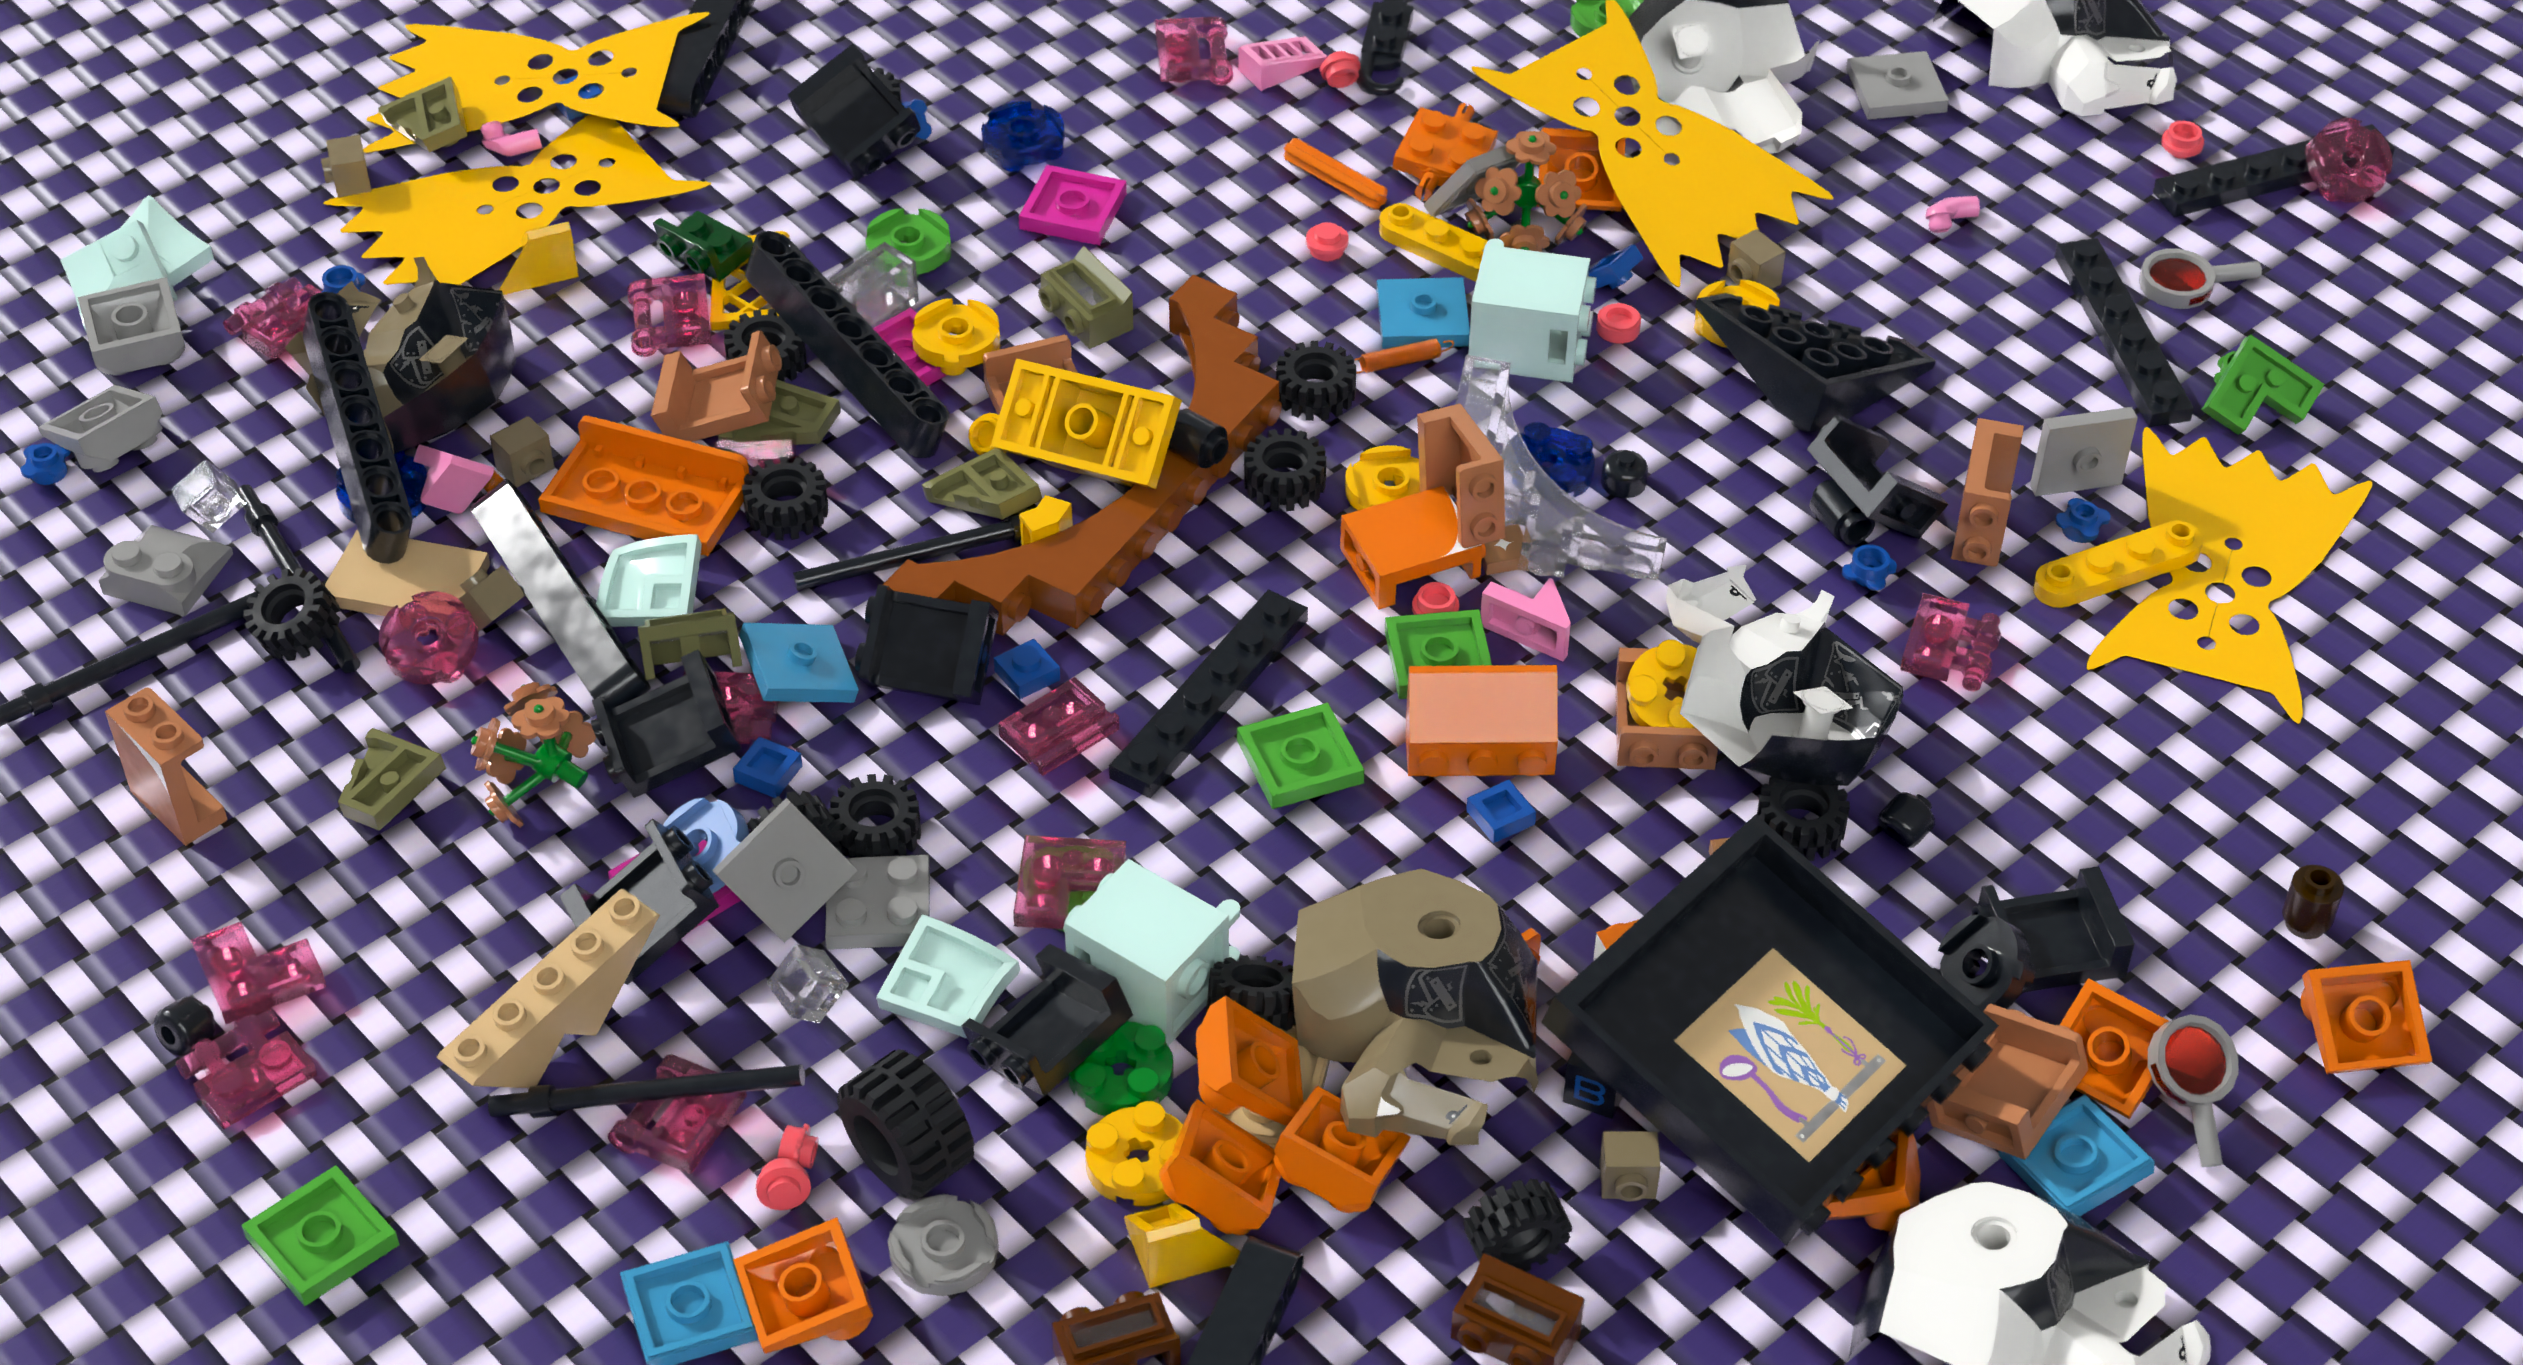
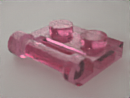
M1220 17L1155 19L1160 82L1173 81L1181 83L1191 80H1211L1212 83L1221 86L1230 83L1234 74L1232 64L1227 60L1225 39L1228 35L1226 21ZM1198 38H1205L1209 42L1211 59H1200Z
M705 273L643 279L630 283L627 295L629 303L633 306L635 331L631 335V349L633 353L640 357H648L653 355L658 349L712 344ZM654 300H663L665 326L652 327L650 305Z
M669 1054L657 1066V1077L655 1079L718 1072ZM737 1092L674 1099L651 1131L645 1128L665 1100L638 1102L625 1120H618L608 1133L609 1142L623 1153L633 1154L638 1152L692 1174L745 1100L747 1093Z

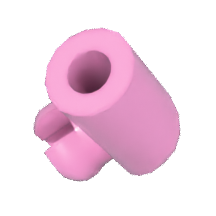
M499 121L485 123L480 128L484 138L481 141L485 148L504 156L511 157L542 149L537 128L513 135L504 133L502 124Z
M1977 196L1950 197L1933 204L1926 210L1925 219L1929 220V230L1933 233L1947 232L1952 227L1951 219L1978 217L1980 212L1979 199Z

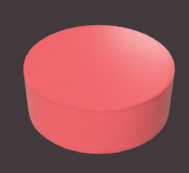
M1614 303L1603 307L1598 312L1596 330L1602 339L1611 343L1624 344L1635 340L1639 336L1641 315L1632 306Z

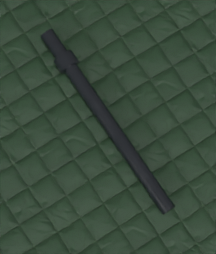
M240 486L236 490L235 496L246 512L244 518L254 535L262 538L281 570L289 568L294 574L296 568L302 567L278 530V519L269 505L260 501L252 486ZM330 625L335 633L331 639L325 636L322 638L343 672H355L360 667L358 657L338 625Z
M1020 513L1009 516L1008 521L793 572L794 583L797 591L901 566L908 559L918 562L1008 539H1013L1014 543L1020 542Z
M256 592L250 593L43 686L39 682L21 690L22 696L0 705V727L31 713L35 717L53 709L52 703L243 618L244 610L250 609L246 604L248 597L257 598L258 594Z
M799 1064L556 1089L553 1084L531 1086L528 1092L490 1096L488 1099V1110L491 1117L529 1113L532 1118L553 1117L557 1115L559 1110L804 1086L805 1072L803 1065Z

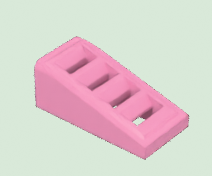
M1306 36L1251 43L1238 48V70L1262 91L1320 67L1328 56Z

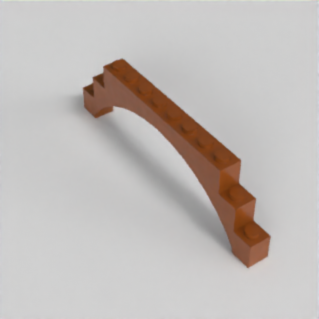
M1192 275L1169 298V332L1180 337L1190 359L1195 379L1193 397L1189 409L1226 429L1229 447L1222 461L1204 469L1167 450L1156 489L1135 484L1123 496L1095 515L1064 531L1020 547L956 561L918 564L908 559L883 585L889 586L892 590L967 604H971V599L989 602L999 611L995 633L1002 636L1016 622H1021L1027 616L1030 608L1076 630L1090 615L1097 614L1104 600L1114 589L1122 587L1126 583L1131 571L1143 559L1146 560L1152 555L1160 540L1168 532H1173L1179 526L1182 517L1193 505H1198L1202 502L1207 490L1219 478L1222 479L1228 474L1232 464L1243 452H1247V445L1250 441L1255 443V437L1260 435L1268 426H1273L1280 416L1282 403L1279 401V381L1258 372L1261 363L1260 357H1258V336L1237 328L1240 321V315L1237 313V293Z

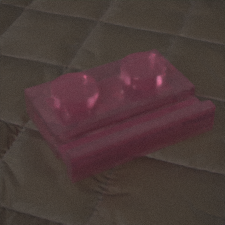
M1074 677L998 723L999 736L1028 763L1033 762L1038 766V772L1044 776L1118 731L1119 716L1115 712L1109 713L1105 709V703Z

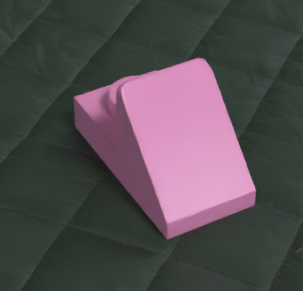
M420 444L413 461L429 466L426 474L427 479L421 495V502L456 514H461L467 509L491 479L495 469L494 467Z
M1549 578L1533 599L1492 581L1482 592L1481 620L1483 628L1560 661H1564L1568 656L1571 622L1554 580Z

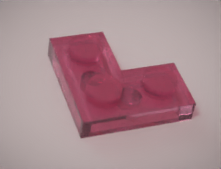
M1025 835L1013 911L1014 926L1064 929L1071 890L1096 891L1099 883L1107 874H1114L1126 862V841Z
M241 921L191 939L196 957L226 1025L327 987L323 972L307 938L260 956H256Z

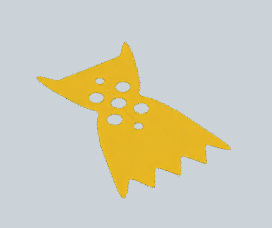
M1606 0L1605 25L1511 74L1471 66L1472 71L1478 77L1507 95L1563 123L1582 130L1592 131L1597 135L1600 157L1617 198L1658 265L1676 287H1680L1681 282L1680 255L1690 256L1718 268H1723L1718 235L1723 234L1738 239L1758 229L1755 219L1756 213L1765 214L1798 225L1799 220L1791 192L1794 191L1822 199H1834L1827 190L1735 131L1694 111L1660 100L1656 78L1644 49L1629 19L1615 0ZM1585 68L1591 71L1592 77L1588 80H1583L1577 76L1576 72L1578 69ZM1620 76H1630L1638 81L1640 89L1636 94L1625 95L1617 91L1614 81ZM1588 97L1598 103L1600 110L1594 116H1583L1576 112L1573 104L1578 98ZM1620 107L1634 108L1640 114L1641 120L1634 126L1622 125L1616 120L1615 111ZM1670 116L1680 122L1682 129L1677 135L1668 136L1659 132L1655 123L1660 117ZM1622 138L1634 139L1641 145L1642 151L1633 158L1622 156L1616 150V142ZM1672 153L1677 155L1680 161L1677 165H1669L1664 161V156Z
M694 13L659 21L599 39L577 50H568L561 45L513 33L438 25L408 24L405 28L425 39L426 42L391 55L389 59L411 67L415 71L381 85L378 89L402 98L451 76L459 90L467 132L480 130L481 126L488 122L499 121L504 123L539 111L554 103H562L566 107L579 112L628 123L655 127L679 126L678 122L657 110L677 34L680 30L700 21L710 13ZM606 50L613 53V59L605 65L593 66L588 62L589 57L595 52ZM547 54L553 58V62L544 69L533 70L528 67L529 60L537 55ZM627 68H635L637 70L636 74L631 77L621 75L622 71ZM563 69H574L578 72L577 78L570 83L557 84L553 81V76ZM500 76H508L510 78L506 84H495V80ZM598 83L604 87L603 92L595 98L583 99L578 95L579 90L587 84ZM529 87H538L543 91L541 97L533 102L525 103L517 99L519 92ZM380 113L367 118V121L393 130L394 133L364 147V153L415 144V142L386 124Z
M589 114L543 148L528 165L495 166L443 173L371 189L372 192L336 197L325 201L323 204L363 207L340 230L341 233L383 232L381 237L361 256L362 258H404L403 262L383 281V284L416 283L418 280V268L414 258L424 256L430 270L439 282L461 285L522 247L520 240L526 231L547 227L560 211L566 207H595L654 199L699 190L711 185V183L671 179L616 120ZM562 154L573 155L577 159L575 165L567 169L553 168L550 162L554 157ZM605 158L615 160V164L610 167H602L599 165V162ZM510 176L519 181L515 189L507 192L496 191L492 187L493 182L501 177ZM546 178L556 179L560 183L556 191L548 194L537 193L533 189L537 181ZM587 180L597 181L601 185V189L597 193L589 196L579 195L574 190L577 184ZM526 203H537L543 208L541 214L533 218L517 216L516 209ZM483 205L493 207V211L489 214H479L477 209Z
M2148 427L2144 428L2142 452L2150 527L2170 521H2185L2194 525L2203 535L2201 553L2210 558L2212 566L2204 572H2194L2186 567L2169 572L2172 576L2171 584L2154 591L2131 610L2095 648L2088 659L2086 669L2092 670L2120 657L2129 656L2273 694L2295 723L2300 724L2303 708L2297 675L2282 628L2275 615L2269 609V603L2291 591L2323 561L2364 503L2372 488V482L2366 481L2338 494H2333L2327 487L2317 465L2314 463L2281 481L2274 475L2265 457L2259 450L2229 467H2224L2205 437H2201L2181 452L2171 455L2155 433ZM2236 538L2242 542V548L2238 550L2229 549L2225 545V540ZM2248 567H2260L2269 572L2271 582L2264 587L2249 585L2243 580L2242 572ZM2212 583H2223L2234 590L2235 598L2229 603L2217 604V602L2207 597L2205 589ZM2186 599L2197 606L2198 614L2192 619H2179L2170 613L2168 605L2173 600ZM2235 615H2249L2257 620L2259 630L2252 635H2242L2230 627L2229 621ZM2209 635V638L2215 641L2216 646L2210 650L2203 649L2198 645V639L2208 637Z

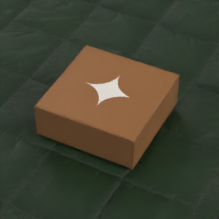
M1519 524L1505 526L1504 539L1484 543L1486 556L1482 558L1481 563L1486 575L1531 567L1532 555Z

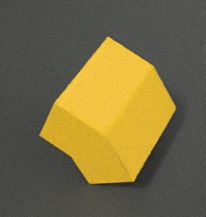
M1045 495L1036 508L1020 513L1022 546L1073 526L1072 503Z

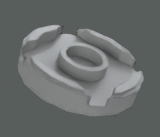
M947 1194L922 1198L904 1208L896 1218L897 1224L893 1227L892 1233L890 1230L888 1238V1249L893 1271L905 1285L922 1294L947 1296L965 1292L979 1284L995 1266L999 1249L995 1223L987 1211L972 1200H970L971 1204L965 1201H958L955 1195Z

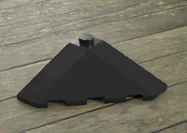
M1728 293L1698 298L1695 304L1701 315L1776 410L1791 419L1793 426L1805 432L1820 430L1836 415L1849 419L1933 369L1936 363L1934 358L1904 339L1887 335L1886 341L1876 337L1860 336L1862 330L1859 327L1828 320L1826 326L1814 321L1801 320V312L1769 304L1767 310L1752 305H1741L1742 297Z

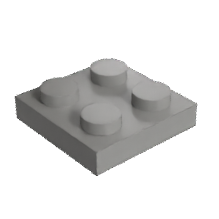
M929 855L846 858L858 871L826 902L825 939L827 950L905 946L921 915L930 917Z

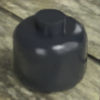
M1617 450L1610 453L1605 458L1602 467L1601 484L1603 489L1608 494L1618 498H1633L1640 495L1645 490L1647 484L1648 465L1646 460L1640 454L1631 450Z
M1900 792L1879 813L1878 822L1881 829L1890 837L1907 848H1914L1934 828L1935 817L1930 810L1932 808L1931 803L1924 796Z
M185 996L157 1012L154 1019L155 1033L166 1050L174 1055L184 1056L212 1039L215 1032L214 1015L211 1009L198 999Z

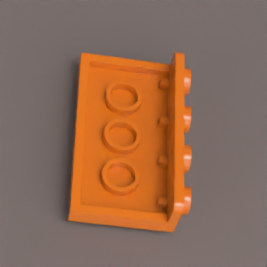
M588 415L583 416L578 423L579 442L538 498L540 511L545 514L644 540L665 536L698 534L702 543L701 555L709 556L744 502L742 485H745V476L750 474L747 459L740 454L605 419Z

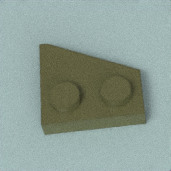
M451 76L378 107V111L386 124L428 152L441 147L451 146L458 142L459 139L468 136L459 90Z
M777 379L775 386L776 398L772 401L769 421L719 434L720 445L725 449L821 443L841 412L839 399Z
M996 448L921 484L925 497L929 502L998 519H1005L1013 514L1021 513L1027 507L1043 499L1039 485L1008 455Z
M372 728L365 737L368 745L364 759L355 760L350 772L352 778L344 786L338 804L344 817L380 831L438 777L446 767L441 754Z

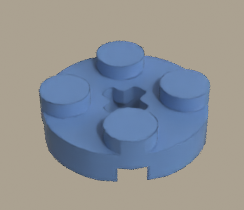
M698 798L680 806L668 817L663 826L668 829L676 826L691 841L693 850L689 853L693 860L698 862L712 878L713 884L709 888L713 894L726 884L712 870L749 835V831L744 817L725 801L717 799L718 801L709 802L705 798ZM702 840L707 841L704 850L695 856L699 852L698 844Z

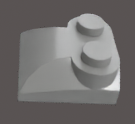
M167 277L78 297L92 357L99 371L110 375H123L131 371L170 364L184 353L185 343Z
M113 385L39 426L38 429L43 437L74 452L81 468L92 469L93 472H102L114 467L119 462L118 457L131 450L147 448L157 441L156 435L162 430V425L159 421L162 410L155 396Z
M150 525L134 541L119 542L106 552L103 559L106 572L99 579L102 594L186 616L233 555L232 547Z

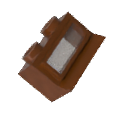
M1483 1253L1474 1277L1452 1312L1451 1338L1459 1341L1469 1351L1479 1354L1485 1353L1509 1365H1563L1581 1332L1585 1298Z
M1139 1291L1128 1292L1118 1297L1112 1306L1091 1311L1087 1307H1076L1064 1313L1060 1321L1052 1323L1053 1351L1059 1365H1137V1360L1159 1353L1162 1354L1166 1365H1181L1180 1336L1174 1331L1159 1292L1146 1296Z

